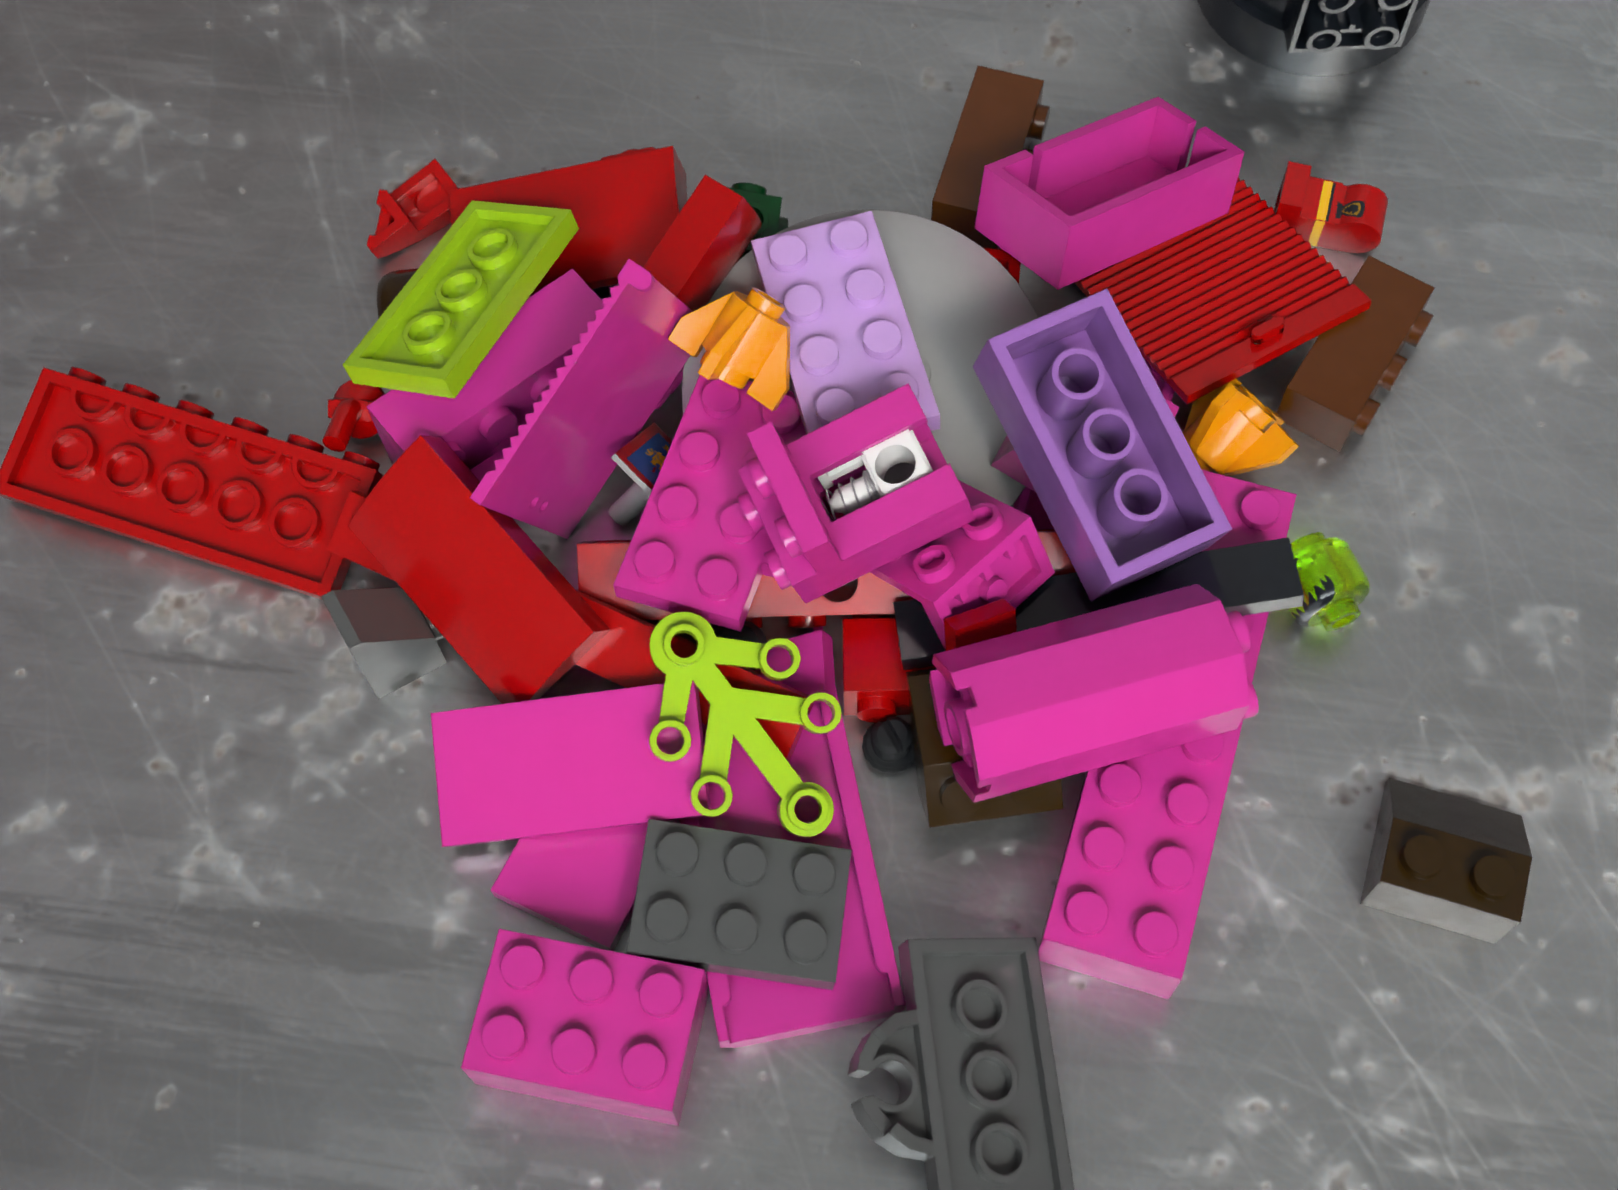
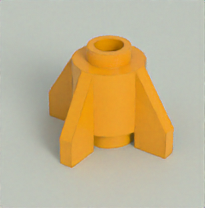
M752 287L748 296L741 292L733 291L681 317L668 340L693 357H698L703 347L706 349L700 360L702 366L697 373L707 380L719 378L736 388L744 389L749 379H754L746 393L772 411L778 408L789 390L790 325L781 317L786 308L779 301L757 288Z
M1238 378L1193 401L1185 429L1182 432L1200 468L1209 472L1216 471L1218 474L1233 476L1279 465L1299 445L1281 427L1285 421L1241 385L1242 383Z

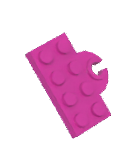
M699 375L614 581L613 587L616 597L672 613H695L711 624L741 632L762 575L774 577L764 557V553L774 549L765 528L757 532L753 531L739 504L737 496L746 492L747 489L737 469L747 465V461L757 457L746 433L770 421L774 424L785 444L806 435L794 392L788 391L778 408L772 411L746 393L753 381H748L744 389H739L719 378L707 380L702 375ZM825 495L822 499L828 512L834 519L827 496ZM834 511L836 520L845 516L842 513H835Z

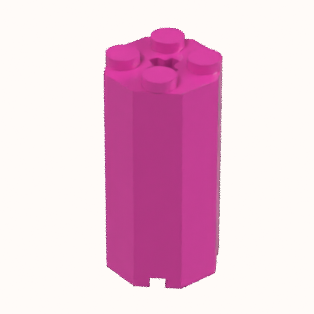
M1198 584L934 654L932 663L937 669L930 671L929 676L936 721L944 746L953 744L956 752L963 757V761L952 763L951 767L958 784L973 803L1235 730L1242 720L1257 716L1259 709L1255 689L1246 674L1244 652H1248L1250 649V634L1245 619L1238 611L1226 613L1221 600Z

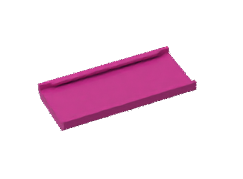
M823 626L813 628V632L823 630ZM756 668L755 671H757V672L763 674V673L761 672V669H757V668ZM836 690V699H837V701L839 702L838 695H837V690ZM820 701L814 703L808 718L816 726H826L831 720L832 711L828 704ZM842 714L836 728L825 734H813L803 728L790 760H787L803 782H812L822 786L832 798L834 805L833 818L829 826L820 834L811 837L796 836L782 826L777 814V805L780 797L734 737L727 782L733 794L730 807L723 814L714 817L703 816L679 819L680 824L852 850L836 983L833 990L706 971L720 1048H740L884 1019L894 1013L905 1011L903 991ZM702 723L705 743L707 725ZM709 782L711 810L722 804L724 792L718 784ZM803 796L795 804V814L804 823L812 822L819 814V805L814 798Z

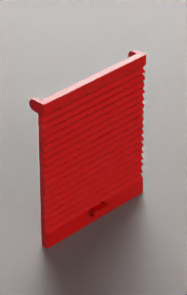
M1239 177L1229 213L1074 282L1087 297L1108 289L1143 358L1186 404L1370 309L1371 299L1354 283L1349 284L1347 277H1342L1339 269L1334 270L1332 263L1326 262L1324 255H1319L1316 248H1311L1309 241H1304L1302 234H1297L1294 227H1289L1287 220L1282 221L1280 213L1275 214L1273 207H1268L1266 201L1261 200L1258 193L1254 194L1251 186L1247 187L1245 181L1240 180Z

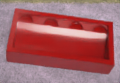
M668 146L450 190L451 226L472 200L571 209L579 230L530 296L572 268L591 289L619 284L618 274L628 259H631L641 267L645 265L686 204V172L674 147Z
M704 175L643 268L649 271L658 282L692 311H695L708 304L733 266L744 254L751 240L754 239L762 227L761 220L743 196Z
M420 435L375 485L355 513L348 527L501 704L537 700L599 642L610 629L512 517L483 507L470 498L480 481L448 444L440 437Z

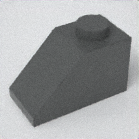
M401 587L332 590L321 596L347 647L378 700L447 663L437 643L444 636Z

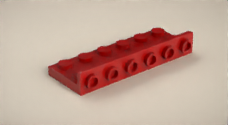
M43 367L0 468L1 497L321 600L322 595L332 590H341L352 561L326 549L349 491H360L369 495L383 477L378 471L380 467L378 462L350 451H345L342 459L324 454V447L295 434H289L286 442L268 436L269 430L244 418L234 417L231 425L213 420L215 415L213 412L188 401L179 400L176 408L159 403L160 397L157 394L133 384L125 383L122 391L105 386L107 381L104 378L81 368L71 367L67 375Z

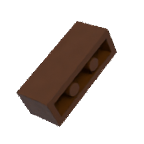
M977 66L932 200V221L941 223L963 234L983 248L998 249V245L975 229L984 166L1023 150L1033 154V150L1029 149L1032 138L1042 141L1050 113V106L1041 104L1044 80Z
M1371 256L1367 257L1351 283H1354L1371 299L1370 309L1318 336L1288 384L1277 410V414L1285 421L1284 424L1339 452L1352 431L1361 436L1365 434L1381 403L1372 399L1379 386L1387 391L1392 389L1408 360L1399 355L1405 343L1417 347L1434 316L1424 309L1435 287Z

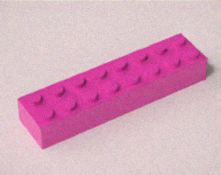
M1202 470L1232 527L1231 531L1203 551L1287 538L1297 494ZM1269 612L1243 616L1250 634V649L1248 652H1244L1246 674L1251 683ZM1243 720L1235 730L1086 771L1038 948L1040 961L1168 1000L1170 999L1183 977Z

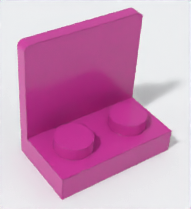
M961 481L959 483L968 498L975 520L870 572L921 602L944 648L945 618L1003 598L1016 609L1055 573L1029 515Z

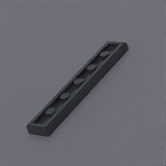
M1288 537L1202 551L1093 602L1088 597L1076 572L1051 576L1016 608L1017 632L1194 584L1200 585L1219 598L1226 613L1238 611L1242 616L1301 607L1303 605L1304 593ZM916 599L893 602L904 670L934 666L932 663L933 655L944 652L946 649L943 647L921 602Z

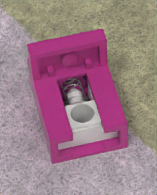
M909 383L788 444H785L772 421L746 433L757 457L747 461V465L737 469L747 489L746 492L738 495L737 499L753 531L757 532L763 528L766 529L774 549L764 553V557L781 590L792 585L805 604L975 520L968 498L950 463L947 464L927 425L926 416ZM899 463L915 465L913 474L906 481L897 484H890L884 481L886 472L892 466ZM825 495L827 496L834 519L828 512L822 499ZM834 511L835 513H842L845 516L836 520Z

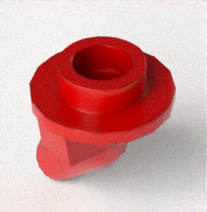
M351 380L341 385L334 398L328 399V418L332 419L322 439L323 444L332 451L343 452L351 437L364 439L377 435V429L366 406L385 394L383 389L353 384Z

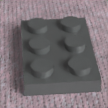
M649 819L626 954L700 968L708 972L833 990L836 983L852 850Z

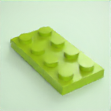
M472 200L343 363V367L353 384L455 399L579 230L571 209Z

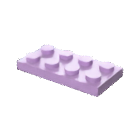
M872 211L751 240L753 257L764 292L779 301L786 308L781 317L790 325V382L806 434L908 383L926 416L930 431L940 429V413Z

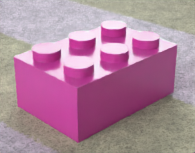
M499 929L461 1069L477 1085L679 1126L710 991L705 970Z

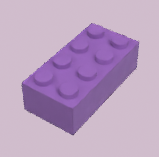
M1108 289L987 340L972 367L1091 602L1208 549L1232 530Z

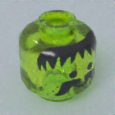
M1320 532L1311 533L1293 541L1291 548L1304 593L1303 605L1301 607L1289 608L1295 622L1305 627L1323 625L1327 632L1336 631L1354 622L1361 615L1358 606L1365 600L1371 587L1365 572L1348 543L1340 538H1325L1324 534Z

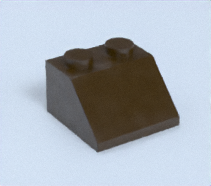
M937 668L906 672L918 793L929 828L1064 809L1061 779L973 803L958 784L951 767L952 763L963 761V757L956 752L953 744L944 746L938 730L929 683L930 671Z
M1388 778L1385 782L1360 904L1496 944L1521 923L1532 861L1522 815Z

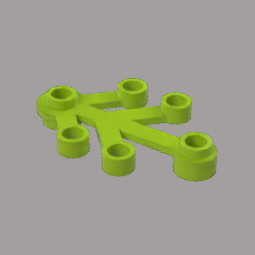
M676 612L663 618L654 628L649 644L650 655L655 666L666 675L659 724L654 727L650 734L649 746L652 753L658 759L665 762L677 761L687 754L691 746V735L684 725L693 681L710 704L700 778L694 783L690 792V801L693 808L703 816L714 817L723 814L730 807L733 794L727 782L734 736L780 797L777 805V814L782 826L791 834L802 837H811L823 832L831 823L834 814V805L830 794L816 783L803 782L756 719L802 725L810 733L825 734L836 728L840 722L842 712L837 699L824 692L814 693L807 698L733 688L716 665L761 669V672L772 680H784L794 674L799 667L800 652L797 646L785 638H775L763 644L716 637L710 623L703 617L691 612ZM679 633L690 634L696 640L697 650L688 658L678 657L671 649V640ZM782 647L789 652L791 664L786 671L778 672L769 667L767 653L770 649ZM822 701L829 705L832 717L826 726H816L809 720L808 708L812 702ZM665 728H674L683 737L682 748L675 754H666L657 745V736ZM709 782L718 784L724 792L722 804L713 810L704 808L698 799L700 788ZM803 796L814 798L819 805L817 818L809 823L800 821L795 814V804Z

